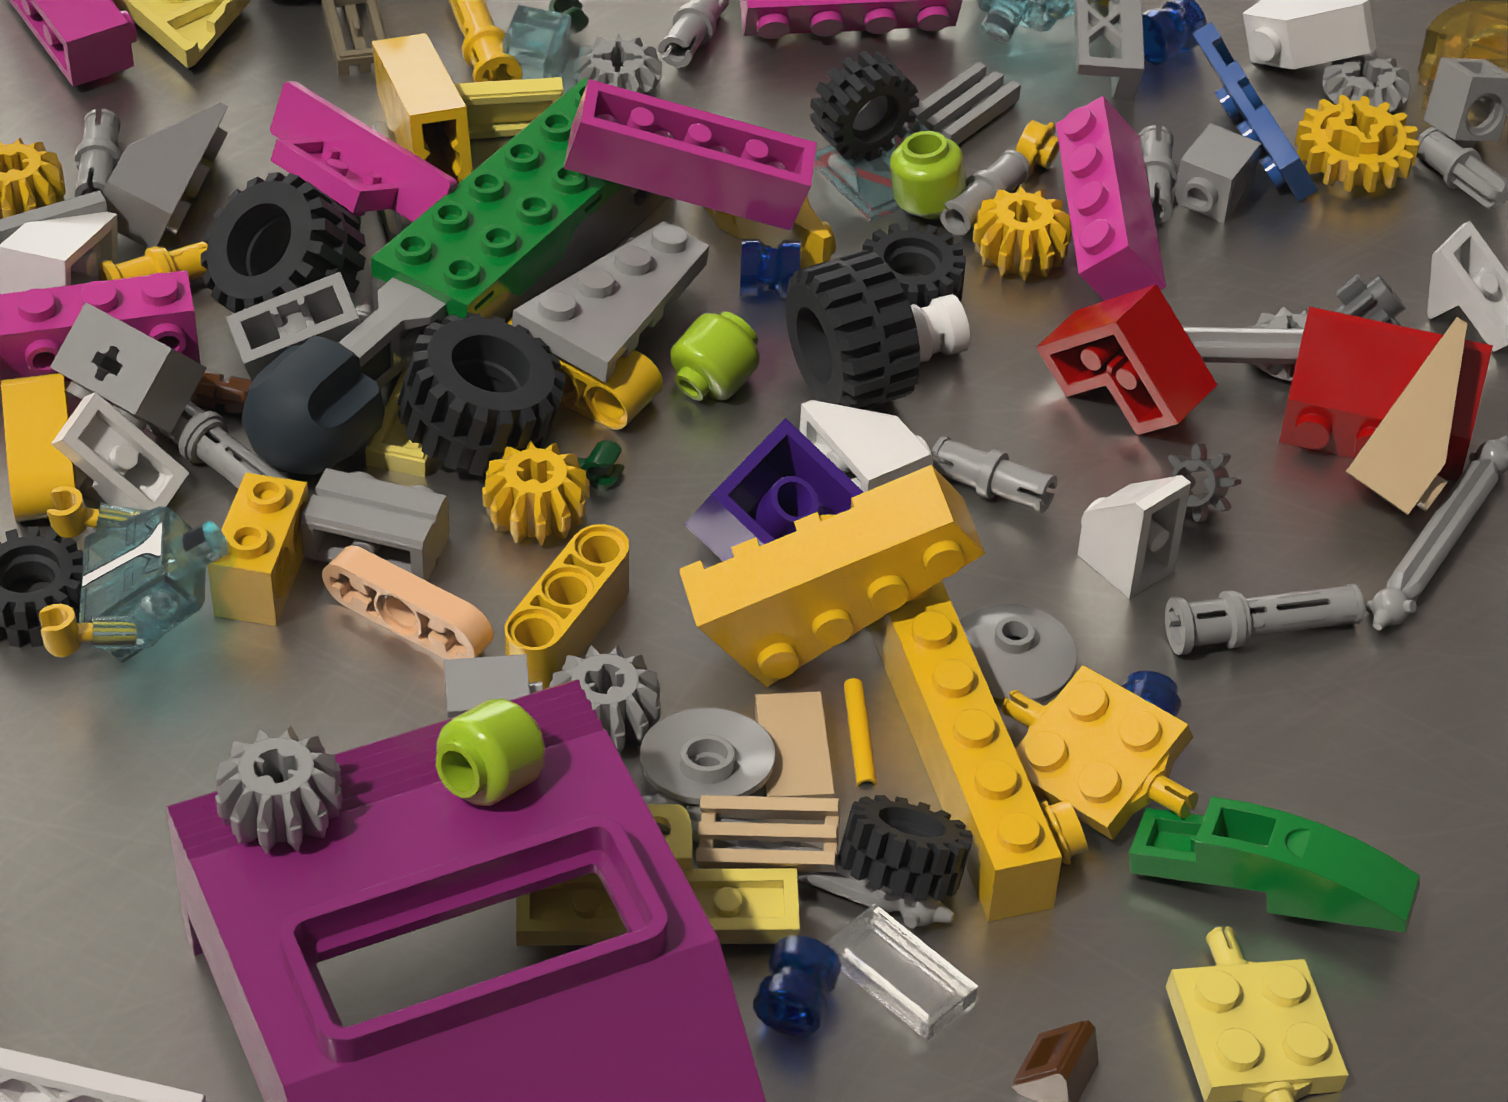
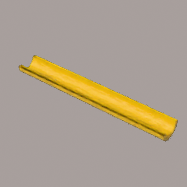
M851 678L846 680L843 686L856 784L860 786L861 783L870 781L873 785H877L863 682L858 678Z

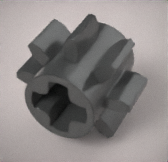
M1357 273L1336 290V296L1342 303L1332 311L1400 325L1395 317L1404 311L1406 307L1379 274L1368 283H1365Z
M1193 444L1191 450L1192 460H1187L1179 454H1170L1167 457L1170 464L1175 468L1170 477L1182 475L1191 482L1187 506L1192 507V516L1195 522L1206 521L1208 505H1213L1214 508L1222 512L1229 511L1232 508L1225 495L1229 487L1240 485L1241 479L1229 477L1224 467L1231 458L1229 453H1221L1213 459H1207L1205 444ZM1206 471L1209 476L1205 479L1204 485L1209 492L1193 494L1191 489L1195 486L1196 481L1191 473Z

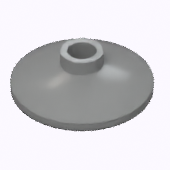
M996 604L977 609L960 620L995 703L1003 704L1006 697L1012 700L1009 693L1013 690H1019L1022 694L1038 703L1043 702L1061 692L1072 679L1077 663V650L1074 640L1068 630L1049 614L1024 605Z
M693 708L671 714L650 728L641 743L640 764L646 779L658 791L678 801L700 805L701 795L749 796L759 790L768 781L775 766V747L768 732L759 723L741 713L721 708Z

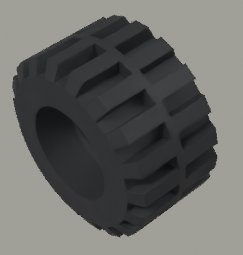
M280 172L269 173L265 181L260 177H255L247 181V187L244 191L236 189L229 195L228 199L230 202L224 209L219 207L213 216L216 222L212 229H207L203 242L208 244L206 251L201 253V266L207 269L202 277L205 286L212 290L211 296L217 303L226 307L231 312L237 313L338 272L341 273L348 292L355 294L360 283L356 279L358 271L364 270L366 257L359 253L366 246L364 234L358 231L360 223L353 214L348 212L346 207L300 176L291 173L285 176Z
M863 250L794 272L793 276L789 279L788 291L786 292L787 330L798 368L815 398L820 402L864 410L910 395L915 390V385L918 384L919 336L908 298L888 264L884 263L882 258L875 252L870 253L869 250Z
M467 313L464 319L456 315L444 317L442 324L433 322L426 327L424 335H419L415 343L397 403L400 406L398 411L400 424L407 426L405 434L412 443H421L423 445L421 452L431 459L438 457L445 461L444 466L454 470L457 467L468 469L469 474L483 476L484 471L489 469V461L502 459L506 447L523 451L526 450L531 440L536 448L543 449L564 394L562 391L565 386V375L559 372L561 363L557 356L547 353L549 346L541 338H533L528 335L530 330L519 324L516 326L507 324L503 318L492 316V319L482 318L480 314Z

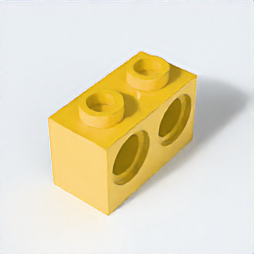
M245 472L207 563L214 617L277 627L304 558L300 521L302 512L309 501L307 482Z

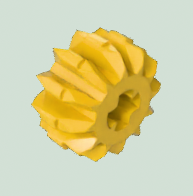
M21 137L13 144L5 145L0 142V219L64 201V195L66 194L62 164L58 161L57 153L46 151L43 142L25 145Z
M1022 186L1018 188L1016 193L1012 194L998 189L995 198L983 200L981 209L978 211L977 223L974 224L973 231L975 251L982 256V265L985 267H998L1001 277L1010 273L1019 274L1024 281L1029 273L1047 277L1051 267L1062 266L1064 258L1067 256L1072 234L1070 215L1063 211L1062 200H1046L1044 189L1034 194L1025 192Z
M530 440L526 450L519 451L512 447H506L502 459L489 461L485 487L482 488L483 506L486 507V515L491 516L495 532L510 531L515 543L522 541L526 537H536L542 546L548 535L552 534L566 539L571 526L583 524L587 499L590 497L589 479L586 478V471L582 470L581 465L578 463L577 454L568 453L561 455L557 443L550 445L546 449H539Z

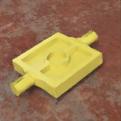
M1226 926L1224 933L1222 927H1217L1206 936V942L1210 947L1215 966L1171 969L1165 987L1204 1102H1295L1306 1095L1342 1091L1349 1074L1305 959L1258 963L1248 962L1242 956L1235 930L1232 927Z

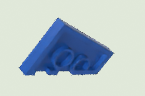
M1212 21L1194 32L1193 36L1223 86L1214 92L1217 99L1231 120L1239 115L1244 119L1242 123L1236 126L1240 134L1261 143L1260 150L1263 149L1267 156L1259 160L1276 189L1287 184L1298 202L1318 191L1300 157L1267 106L1262 103L1237 60L1234 61Z

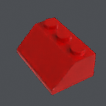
M1309 306L1279 443L1355 459L1443 335ZM1465 339L1446 463L1438 473L1439 476L1446 480L1457 482L1462 475L1493 345Z

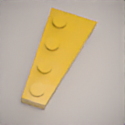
M929 465L852 497L851 509L837 515L826 514L820 516L818 512L794 521L796 532L760 546L755 537L731 547L734 555L733 558L706 569L702 561L699 560L680 568L679 571L696 626L767 688L778 680L791 675L796 669L832 647L845 642L850 636L889 612L902 607L907 601L938 582L956 574L961 568L986 553L964 498L932 465Z

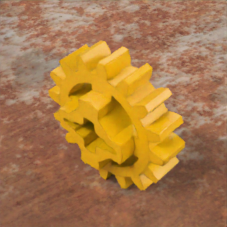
M1339 95L1338 104L1336 105L1321 99L1319 100L1317 110L1311 108L1305 110L1303 121H1299L1294 145L1298 146L1296 153L1300 159L1307 161L1306 170L1309 174L1318 172L1325 174L1323 184L1330 185L1339 180L1344 182L1345 191L1351 192L1354 186H1364L1371 193L1375 192L1376 183L1378 182L1391 189L1395 187L1397 177L1404 179L1409 177L1411 166H1415L1420 143L1416 140L1418 129L1415 126H1406L1408 115L1405 113L1394 115L1388 113L1390 104L1387 102L1375 107L1370 105L1368 96H1362L1359 101H1350L1346 95Z

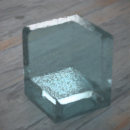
M518 5L503 39V53L515 56L519 63L544 68L543 78L561 77L569 59L571 15Z

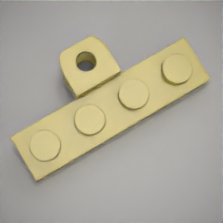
M646 804L656 823H662L669 828L670 834L663 836L719 938L720 944L799 943L800 923L797 868L692 869V824L687 810L680 804ZM589 873L516 897L517 946L593 945L628 933L606 888L596 873Z

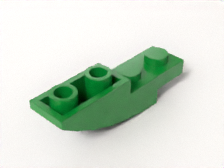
M1211 796L1205 815L1190 814L1184 819L1172 811L1146 808L1129 851L1130 873L1266 892L1267 913L1404 933L1407 932L1420 887V875L1391 856L1357 838L1324 824L1285 811Z

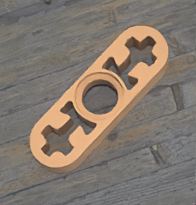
M345 547L322 571L323 582L327 590L340 604L444 659L476 658L493 640L494 633L490 622L474 605L361 547Z

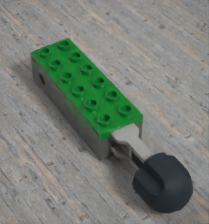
M584 77L457 184L456 190L448 195H444L371 257L374 312L340 342L313 335L302 345L290 346L258 373L249 386L244 403L242 424L253 451L278 471L315 475L348 458L382 428L385 409L381 389L404 368L408 367L415 343L419 335H424L426 327L433 322L442 324L444 317L452 315L464 319L467 313L480 314L482 318L492 319V316L505 319V323L513 317L514 309L604 257L669 198L564 169L572 123L588 78Z

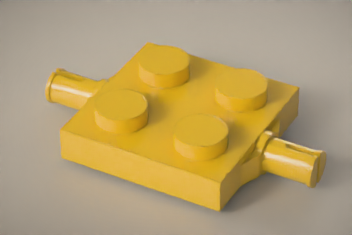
M1084 665L1080 667L1060 694L1045 706L1022 694L1019 690H1013L1009 693L1012 700L1007 697L1004 699L1001 709L1002 713L1029 728L1027 735L1015 749L1034 793L1051 804L1069 799L1078 820L1113 840L1131 816L1149 805L1152 801L1171 810L1182 819L1190 815L1188 807L1191 810L1195 809L1198 802V794L1169 778L1173 763L1194 738L1189 725Z

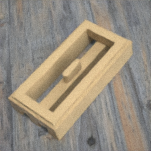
M701 795L700 810L702 814L701 821L698 824L700 840L699 848L696 850V863L699 869L797 868V871L837 872L841 811L838 798ZM717 818L825 820V824L717 822ZM715 839L757 840L759 842H824L823 851L715 848Z

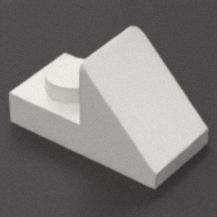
M1468 221L1462 224L1432 254L1427 315L1429 319H1432L1459 305L1486 343L1493 345L1492 351L1494 352L1508 345V272L1473 224Z
M97 392L89 394L82 399L51 443V445L88 475L78 489L84 496L149 522L158 520L189 474L183 466Z

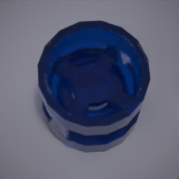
M1169 0L1161 6L1160 10L1150 9L1142 13L1144 59L1153 65H1161L1178 55L1179 50L1189 51L1199 46L1193 33L1207 25L1204 12L1194 0Z
M742 238L740 297H758L762 292L775 290V293L781 299H786L789 279L795 271L800 270L801 241L783 240L777 245V248H771L770 245H765L760 239Z
M789 935L781 938L775 944L769 959L768 970L771 975L766 976L760 982L753 999V1010L757 1017L766 1026L790 1036L814 1034L820 1028L827 1010V1001L824 996L829 995L835 989L841 973L842 963L838 955L828 945L811 937Z

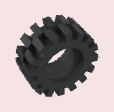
M865 51L858 53L857 62L851 56L842 60L844 69L840 72L833 67L826 73L831 80L828 84L819 82L815 90L821 97L811 99L810 107L814 113L809 114L811 122L815 125L814 128L843 158L848 160L851 157L855 162H862L864 155L870 160L879 157L878 148L883 147L887 152L895 147L891 140L896 135L901 139L904 138L908 131L903 125L905 123H914L917 115L911 109L919 107V98L915 95L918 93V90L911 80L888 57L885 58L881 53L875 51L871 56Z
M908 222L907 230H901L898 223L888 225V235L881 229L876 230L872 234V240H865L862 251L869 250L870 253L875 252L882 258L884 263L888 264L900 282L910 305L916 304L920 308L928 307L932 299L950 294L955 295L961 302L966 256H963V247L960 243L953 244L954 236L945 232L938 237V227L929 224L925 231H919L917 222ZM911 272L924 276H906L899 273Z
M28 527V536L18 537L17 529L5 531L7 541L4 543L0 542V641L7 634L9 646L21 647L23 638H30L32 647L43 646L42 627L39 619L41 609L52 604L68 605L73 609L77 623H81L80 615L84 616V611L86 617L91 609L89 600H92L90 584L82 588L83 575L88 573L85 555L82 549L78 550L75 540L66 538L62 541L61 536L53 529L48 531L46 537H41L39 527ZM28 581H45L50 583L40 590L29 593L9 591L13 587Z
M875 795L874 800L864 796L859 799V802L854 801L851 806L838 859L841 860L840 865L844 870H851L850 875L858 881L869 879L868 886L880 890L884 886L892 889L891 895L903 897L904 892L911 893L915 900L926 901L928 895L936 901L944 900L946 895L952 897L959 890L972 845L973 834L971 830H965L966 825L962 821L950 820L951 814L943 810L931 811V805L919 801L918 806L909 804L908 798L897 796L895 801H891L885 795Z

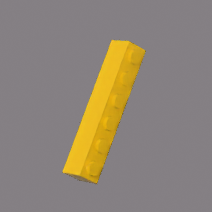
M940 581L907 601L902 607L889 612L868 625V629L942 810L951 814L950 820L962 821L966 825L965 830H971L973 834L966 869L988 922L1053 909L1062 855L943 581Z

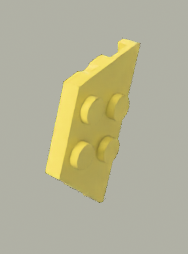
M113 0L114 4L121 11L126 10L137 25L187 68L194 66L250 3V0Z

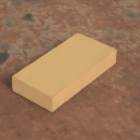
M821 691L755 694L756 722L768 732L775 747V766L770 778L763 785L764 797L834 798L835 792Z

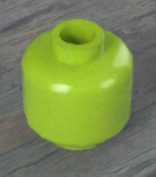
M920 131L908 136L891 154L890 173L893 196L902 210L924 219L940 218L939 215L942 214L943 209L953 210L948 209L944 204L959 196L966 189L967 185L963 152L957 143L939 132Z
M722 312L721 314L704 313L698 317L671 349V363L677 373L674 376L676 385L687 396L697 401L703 400L705 396L716 401H726L734 396L759 365L758 337L755 331L742 318L731 312Z
M488 699L455 717L443 726L437 739L436 768L441 781L452 794L477 806L495 805L529 785L539 777L545 765V744L538 723L520 705L506 699Z

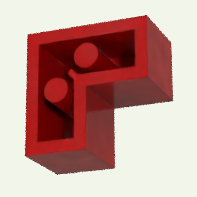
M1157 284L1076 310L1036 346V349L1066 397L1106 385L1136 435L1179 424L1218 385Z

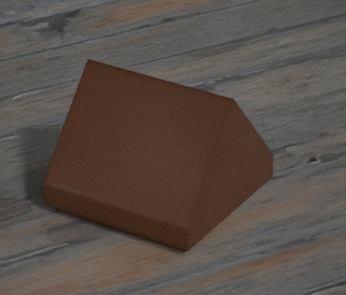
M1089 1020L1039 1033L1017 1072L1011 1087L1018 1094L1036 1102H1078L1099 1064L1096 1027Z

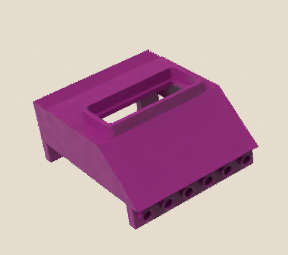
M578 679L509 700L520 705L538 723L545 744V765L535 781L495 805L477 806L452 794L444 786L436 768L437 739L443 726L455 718L453 717L333 754L335 755V761L339 764L341 784L339 786L341 787L342 805L339 809V817L328 820L329 826L326 828L325 838L303 835V841L298 852L288 842H277L267 855L262 846L259 845L258 839L239 845L236 835L232 833L231 826L223 825V820L218 815L215 798L218 795L217 791L166 806L185 934L193 955L196 956L204 953L264 1102H766L719 938L607 730L603 729L601 719L597 718L595 709H592L590 699H587L585 690L581 688ZM589 873L599 875L628 931L626 934L349 1027H343L316 965L321 961Z

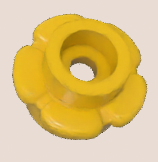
M1031 120L1018 141L1015 151L1020 152L1026 157L1030 164L1031 174L1034 173L1038 165L1049 169L1060 149L1058 137L1054 135L1056 126L1053 122L1044 125L1038 121Z
M1069 799L1051 806L1047 800L1043 801L1041 809L1062 855V862L1065 865L1071 864L1072 856L1088 851L1086 838Z

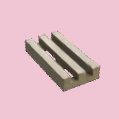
M321 0L322 12L338 75H350L349 66L353 65L359 66L360 73L371 72V63H374L372 47H366L355 4L365 3L374 41L388 39L378 1ZM335 6H343L354 50H346Z

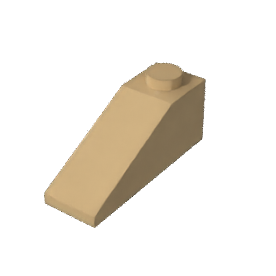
M1459 317L1455 318L1346 470L1348 475L1406 515H1409L1415 505L1426 512L1448 482L1439 476L1438 473L1446 463L1467 323Z

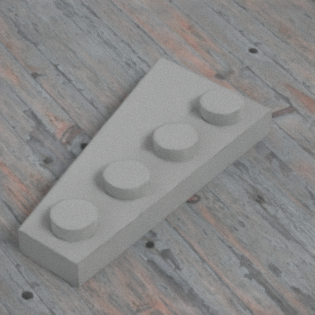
M663 221L514 309L512 326L519 324L530 330L528 335L533 338H541L549 346V352L606 383L615 372L616 361L621 356L628 357L638 345L641 332L647 326L654 327L663 316L666 303L669 300H677L707 265L710 245L687 234L681 227L670 225Z

